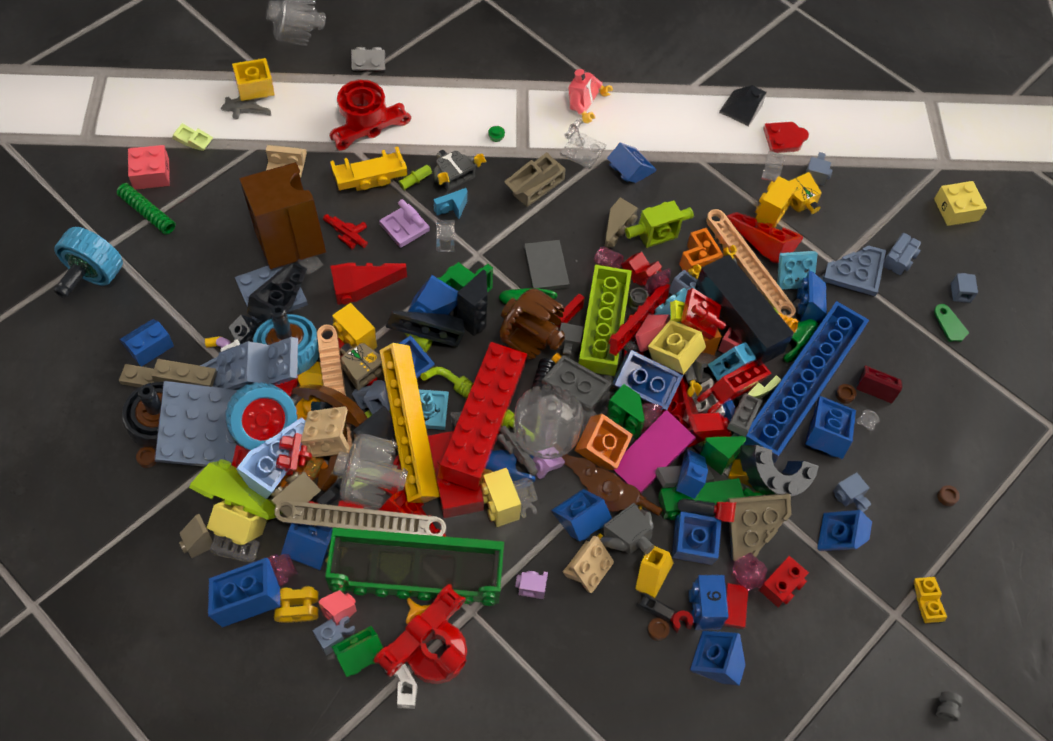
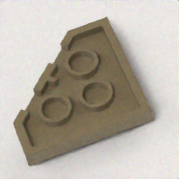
M790 494L728 498V502H736L734 522H729L732 560L741 561L756 558L761 548L778 532L777 529L792 515Z

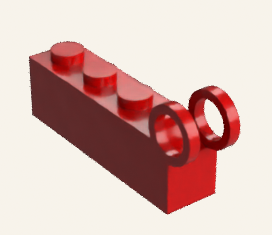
M756 360L723 376L711 388L702 393L697 398V401L700 403L713 394L718 402L709 408L707 413H714L725 403L752 390L758 382L762 383L772 373L764 364L757 366L758 361Z

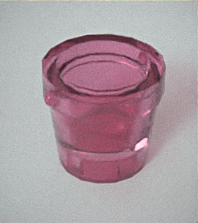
M603 246L596 252L594 261L601 266L620 269L624 256Z
M650 403L642 404L645 420L641 432L644 433L662 415V406Z

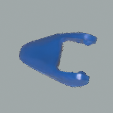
M507 449L492 451L486 469L495 472L507 468L512 482L518 485H528L535 481V476L517 471V457L514 453L510 454ZM529 450L528 454L533 459L537 452Z

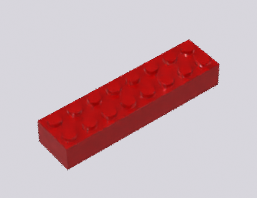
M490 342L440 463L438 478L476 491L478 490L523 372L527 353Z

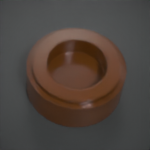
M849 384L840 385L836 391V398L844 404L851 403L856 397V390Z
M152 447L140 449L136 454V460L143 468L153 467L157 463L154 462L156 450Z
M950 485L943 486L937 495L938 500L945 506L955 505L960 498L958 490Z
M661 618L653 619L647 628L648 635L655 641L664 640L670 631L669 624Z

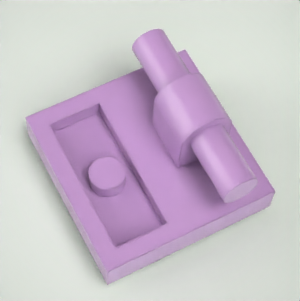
M403 199L398 202V205L401 207L400 209L379 220L381 227L400 248L430 231V227L420 217L418 212Z

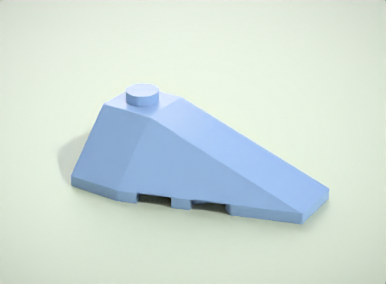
M300 418L274 437L251 450L236 468L248 487L265 499L270 496L286 473V470L276 467L278 455L288 456L289 450L279 449L280 438L282 436L293 437L295 433L303 434L306 422L303 418Z

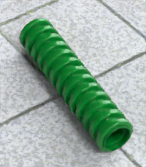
M124 183L118 187L117 195L158 228V230L162 231L163 234H170L174 230L175 222L132 186Z

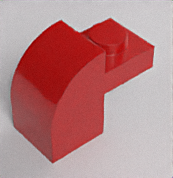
M642 252L633 254L621 264L623 269L632 271L631 279L641 286H645L658 274L657 271L662 267L659 261L649 264Z

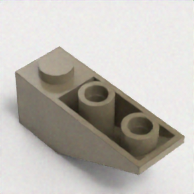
M621 197L610 208L604 246L605 252L610 247L613 248L616 245L618 238L625 235V228L629 227L630 224L633 225L638 218L636 215L638 208Z

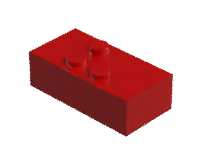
M454 431L428 436L443 518L484 510V499L480 484L476 491L438 478L440 463Z

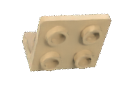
M346 406L308 412L301 443L307 446V452L311 453L312 457L349 452V445L343 435L348 411Z

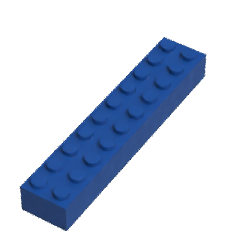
M835 302L752 422L744 445H758L772 450V460L775 464L863 332L869 319L843 304Z

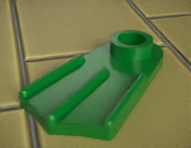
M939 304L935 307L934 313L948 341L962 342L969 334L968 330L947 305Z

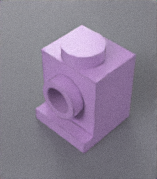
M534 571L522 572V575L517 574L515 587L519 588L518 595L543 599L548 572H544L543 576Z

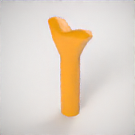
M408 598L407 604L410 610L406 618V624L408 625L415 616L421 615L430 605L421 606Z

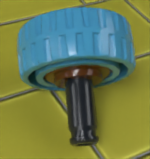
M277 305L272 307L270 310L272 319L260 325L254 334L253 342L271 345L289 337L298 338L297 374H301L310 369L318 360L320 353L317 330L313 323L305 317L287 314L284 306Z

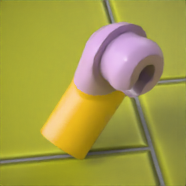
M220 336L205 338L206 348L216 346L223 348L231 343L230 340Z

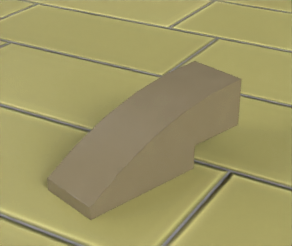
M546 152L535 162L530 160L504 182L516 195L544 182L557 173L560 168L558 163Z

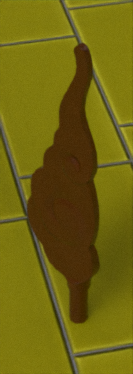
M552 441L545 442L547 446L556 449L565 461L564 464L573 469L589 492L604 499L609 511L619 512L635 503L657 516L662 513L663 509L648 501L646 497L641 495L638 488L625 484L617 475L605 469L597 468L594 463L585 458L568 455L559 445Z

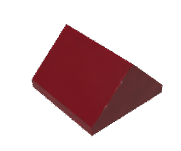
M865 365L856 389L892 404L903 387L901 379Z

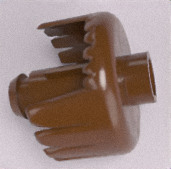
M536 288L527 290L517 300L515 298L510 299L501 313L504 321L500 328V340L512 349L527 353L526 359L529 360L536 358L535 355L541 353L539 349L543 350L548 345L550 349L557 350L565 339L563 330L559 332L556 326L561 323L559 317H563V312L565 311L563 305Z

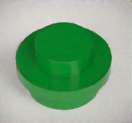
M492 126L488 130V136L492 141L499 142L504 138L505 130L500 126Z

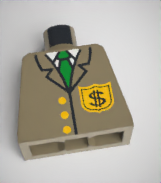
M346 343L341 347L340 351L343 354L341 357L342 368L357 390H360L384 373L380 354L366 344L361 343L353 348L349 343Z

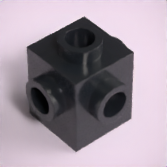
M240 315L229 326V329L234 336L233 340L238 339L240 344L248 341L253 342L254 334L260 325L254 319Z

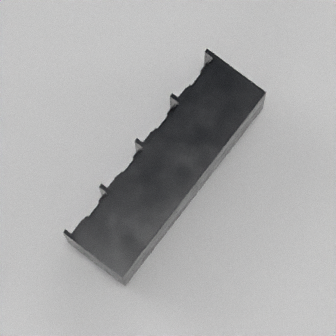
M727 255L702 267L695 288L699 287L705 296L721 305L720 315L726 321V327H731L742 341V344L745 342L748 344L758 361L757 366L783 354L794 332L732 257Z

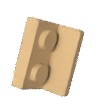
M267 145L268 165L266 170L296 162L300 169L299 174L301 178L307 155L306 149Z
M593 536L590 541H586L563 573L567 578L581 582L587 592L592 593L614 561L599 537Z

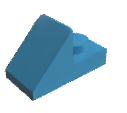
M464 188L434 199L436 215L453 210L457 218L460 219L467 203V189Z

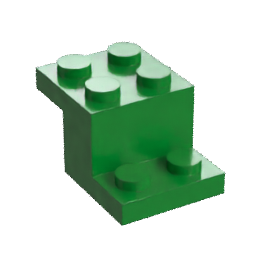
M458 262L454 266L449 267L446 273L441 278L438 277V279L455 290L460 291L484 269L487 276L488 293L493 287V267L487 263L474 274Z

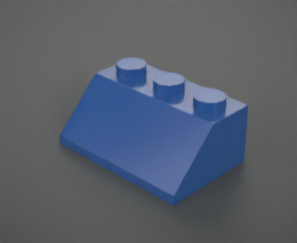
M268 558L209 578L208 616L221 627L280 607V586Z

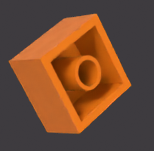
M604 414L591 416L574 451L607 471L618 468L633 434Z

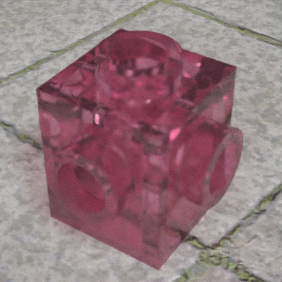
M750 552L735 561L732 575L740 585H743L750 591L755 587H761L765 583L768 569L763 562L759 561Z
M275 554L268 557L279 586L288 583V578L298 574L289 554H282L280 556Z

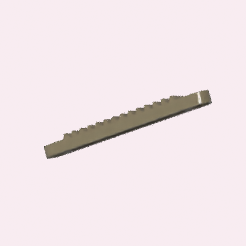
M288 500L279 502L275 507L276 518L284 523L442 536L446 530L444 520L434 516ZM283 506H290L292 509V514L287 518L280 515V509ZM432 522H438L441 525V531L438 534L430 532L429 525Z

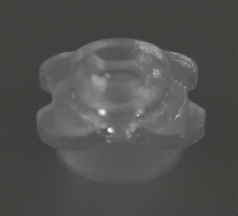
M864 410L862 412L863 415L857 419V423L866 427L868 431H873L875 425L880 422V418L875 412Z

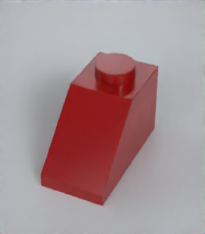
M720 413L692 414L689 416L694 433L704 441L706 437L732 436L731 431L727 429L730 423L729 419L723 417Z

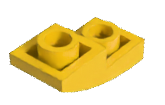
M915 578L914 586L924 623L944 622L947 615L940 601L942 593L936 578Z

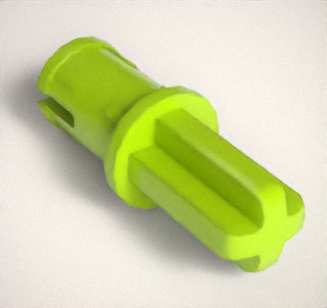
M425 165L415 172L411 171L410 175L398 181L399 185L403 190H406L416 183L419 184L420 180L432 174V170L428 165Z

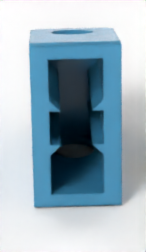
M745 342L733 347L709 363L708 366L719 381L723 376L751 363L756 357ZM724 362H728L730 367L725 368Z

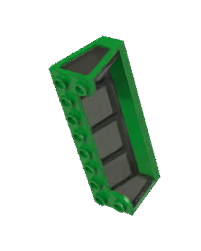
M333 527L325 578L329 590H332L333 593L340 590L343 594L345 591L360 596H364L366 593L375 594L377 597L396 595L400 599L418 597L422 601H429L431 598L436 599L440 591L446 585L451 584L453 586L452 589L460 597L464 596L466 598L464 604L482 602V605L494 606V604H499L504 541Z

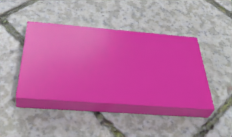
M666 410L626 450L618 468L614 470L628 484L635 486L642 493L657 478L655 474L656 469L668 467L696 437Z

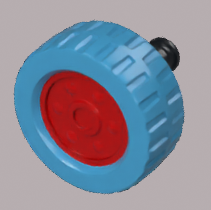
M255 382L245 385L231 397L227 404L225 421L234 440L245 449L253 450L296 422L297 410L292 399L281 388L266 382Z

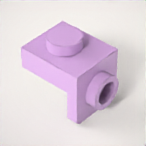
M554 447L538 452L532 459L536 464L535 467L538 470L536 475L539 479L544 478L548 471L560 468L565 463Z

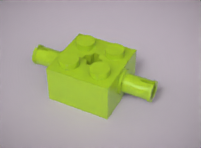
M674 200L664 202L658 206L642 210L639 224L625 228V234L628 239L639 235L645 247L649 248L678 238L682 221L692 219L694 214L690 207L680 211Z

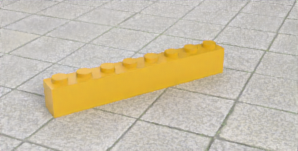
M392 343L380 350V356L407 500L413 503H426L440 496L411 349L408 345Z

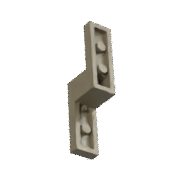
M157 359L154 369L125 364L119 382L122 385L134 387L164 381L212 387L217 371L215 368Z

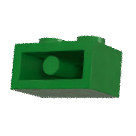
M372 626L331 646L346 677L359 673L361 669L371 664H376L373 660L383 649L379 637Z

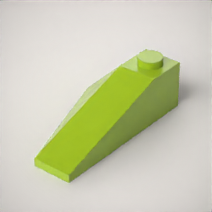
M220 459L216 462H210L190 483V489L212 499L215 495L225 499L224 504L244 506V511L267 520L276 518L275 506L268 499L263 498L249 488L236 470V467L232 466L231 462Z

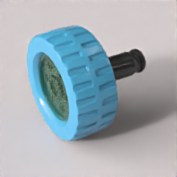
M81 227L69 228L57 242L54 249L58 259L69 269L59 281L58 286L54 288V292L61 298H68L69 293L75 289L81 279L96 285H108L122 268V257L110 243L94 232Z

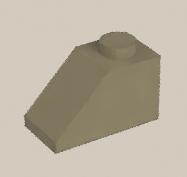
M200 514L196 515L180 532L182 541L179 544L183 552H188L191 558L216 547Z

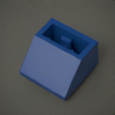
M808 271L806 278L802 279L801 288H798L797 299H800L797 314H800V322L813 319L818 324H821L827 315L826 283L813 271Z
M291 523L281 556L320 571L330 548L333 528Z

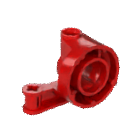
M369 80L350 81L342 86L337 95L338 109L340 114L346 118V124L333 129L329 137L336 143L337 150L342 151L347 149L356 139L366 135L369 138H375L381 133V129L390 125L404 126L411 121L412 117L405 111L402 103L386 107L384 91L377 83Z
M451 584L446 585L440 591L434 602L421 615L415 616L408 623L406 630L393 643L383 648L376 655L373 661L376 664L379 663L387 671L389 677L393 676L406 661L413 674L426 683H445L459 675L467 662V646L462 633L457 627L450 624L448 619L460 609L466 598L464 596L460 597L452 589L453 586ZM441 639L445 642L447 650L440 659L437 654L428 651L426 643L430 640Z

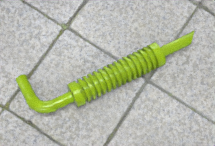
M433 367L421 374L422 380H427L436 375L447 378L455 384L454 390L466 399L474 384L465 376L458 378L451 371L443 367ZM508 409L502 426L507 428L511 426L522 436L528 435L531 439L530 442L533 443L534 434L515 421L517 415Z

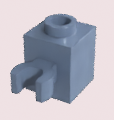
M819 152L817 158L811 157L806 173L809 172L816 184L824 186L826 179L830 180L832 174L830 169L831 162L824 160L826 153Z
M858 473L838 483L833 490L836 499L842 502L845 507L854 502L856 508L864 512L868 510L867 507L871 506L870 501L864 497L870 488Z
M348 616L343 617L337 626L333 619H330L313 630L314 636L326 656L333 652L331 646L344 640V634L351 635L355 632L354 626L350 628L344 627L350 621Z

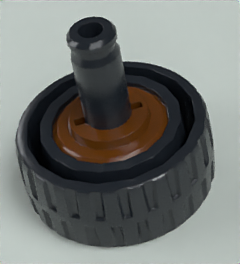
M153 382L139 387L131 393L123 406L122 421L126 431L132 440L141 447H152L156 450L164 382Z

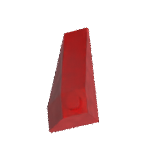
M736 212L726 215L736 230L763 256L769 258L774 263H779L780 253L794 252L803 239L802 235L783 227L782 230L773 228L771 223H758L756 218Z
M344 263L330 266L338 305H346L361 300L407 277V268L404 263H384L381 266H373L372 263H366L365 266H356V263Z

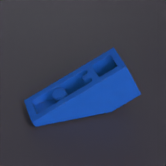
M689 449L685 450L676 491L693 499L696 498L706 483L708 473L704 456Z

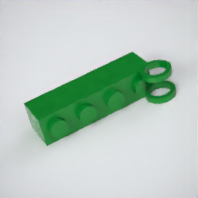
M737 478L705 483L693 500L715 502L716 505L717 502H728V498L749 496H744L740 479ZM677 487L661 489L658 499L660 507L663 509V519L670 518V520H675L679 513L682 512L678 508V501L682 498H693L676 491Z

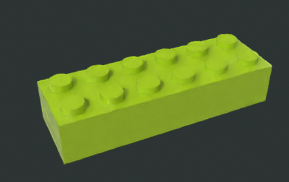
M595 265L578 363L594 373L615 376L619 353L616 356L609 353V339L624 324L631 270Z

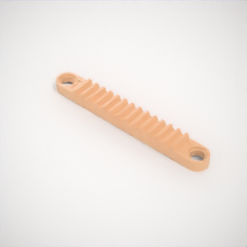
M718 209L709 211L706 222L714 232L715 238L719 239V244L722 243L723 249L728 247L730 253V246H736L737 252L733 257L736 258L737 265L773 308L775 307L782 315L784 314L781 312V309H787L790 314L786 316L793 318L796 312L794 305L727 216ZM717 216L720 218V221H713L711 217Z
M323 325L317 331L323 386L330 387L346 395L338 334L332 325ZM331 331L333 336L330 339H323V333ZM346 422L349 452L346 453L345 459L350 460L351 463L348 468L342 469L340 473H346L356 465L351 427L348 422Z

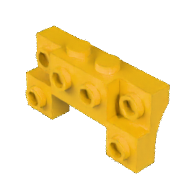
M395 147V153L386 154L385 150H381L382 157L349 164L348 158L344 159L345 164L335 166L334 161H330L338 189L344 190L356 187L357 191L391 184V179L406 176L407 167L399 148Z

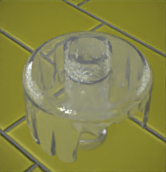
M269 0L267 20L273 21V34L276 40L307 46L309 40L304 38H311V34L304 31H312L315 27L318 30L323 29L326 18L325 13L322 11L318 13L315 7L308 5H314L315 0Z
M549 384L543 385L541 391L540 386H535L532 393L530 389L527 390L519 398L515 407L513 431L517 443L525 452L541 459H555L566 455L575 447L580 437L583 422L582 405L578 403V398L575 395L571 397L570 391L564 390L562 394L561 387L557 385L554 386L553 390Z
M361 433L355 437L349 453L339 451L333 475L342 477L340 498L344 502L378 510L382 506L380 502H383L384 498L375 494L385 495L386 493L379 487L392 490V487L398 488L397 491L404 490L408 471L405 468L403 470L397 469L398 466L393 465L394 458L391 456L395 455L394 449L397 448V443Z

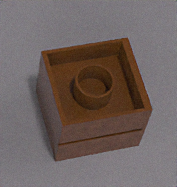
M296 162L239 178L254 231L270 269L296 262L299 259L303 260L326 253L314 198L309 190H303L299 174L300 169Z

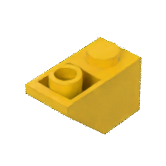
M654 546V549L649 554H645L640 565L636 584L637 591L647 593L653 598L656 597L674 563L670 552Z

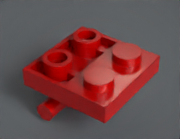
M694 288L687 291L681 323L702 332V335L709 340L715 338L717 327L723 330L726 326V323L719 319L720 304Z

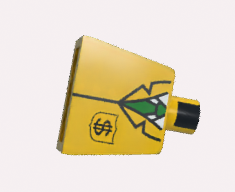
M808 172L790 180L789 182L797 185L790 206L797 212L808 209L812 214L817 213L820 210V206L817 203L820 199L821 191L811 174Z

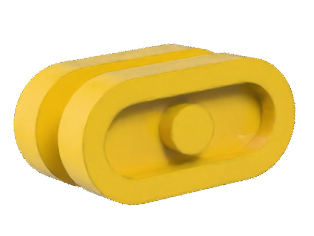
M310 586L302 587L301 590H293L291 588L280 589L281 608L275 610L274 620L288 623L318 619V608L312 606V604L318 602L319 592Z

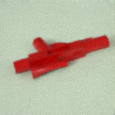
M328 214L324 215L323 220L343 235H338V238L351 249H354L357 244L363 248L367 247L368 242L358 234L367 228L365 222L355 226L352 223H344L335 216L332 218Z

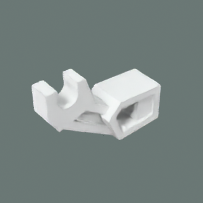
M404 663L394 674L400 680L398 682L397 706L398 708L415 709L417 683ZM403 686L411 687L412 694H403Z

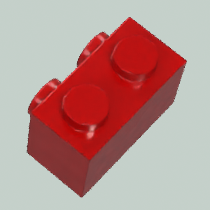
M789 556L766 580L759 591L777 607L782 603L787 605L795 596L792 592L796 588L800 590L807 583L805 577L809 572Z

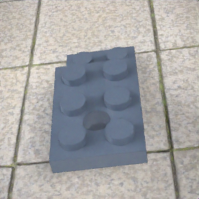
M289 337L271 345L248 341L220 352L217 357V388L236 389L255 382L278 385L296 379L298 338Z

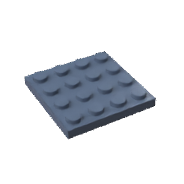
M164 381L154 462L206 467L210 462L223 459L231 462L232 465L236 445L240 444L234 440L227 428L225 412L228 402L237 390Z

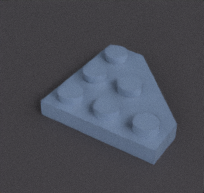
M866 246L861 251L852 252L843 256L838 261L829 262L825 268L823 281L876 296L886 250Z

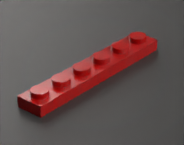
M664 282L659 288H656L653 294L647 297L645 303L642 306L640 305L636 312L629 316L627 322L620 326L617 333L611 335L609 339L610 354L616 356L639 331L647 316L654 315L656 313L655 309L666 302L670 290L669 284Z

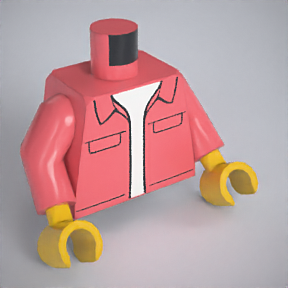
M578 69L575 71V77L569 85L570 109L577 111L579 115L582 114L584 123H590L595 119V114L593 112L586 113V111L599 93L598 89H600L602 96H609L608 92L613 91V88L610 85L603 86V83L594 77L593 74L585 73L583 69Z

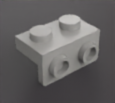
M356 47V50L351 49L352 71H385L386 53L382 48L374 47L372 50H365L364 47Z

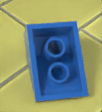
M630 350L626 353L611 386L619 390L625 384L640 394L641 400L667 410L683 375Z
M820 396L809 426L806 445L826 452L830 456L843 459L853 442L856 410Z

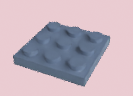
M268 265L235 277L247 307L249 295L286 265L270 269ZM301 287L293 306L287 312L308 305ZM251 316L252 319H254L257 323L262 322L259 319Z

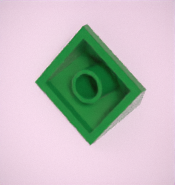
M706 437L699 455L704 456L706 464L722 475L739 456L741 446L744 445L746 437Z

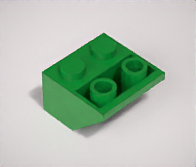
M623 384L610 399L606 417L632 433V437L636 440L641 435L645 420L640 394Z

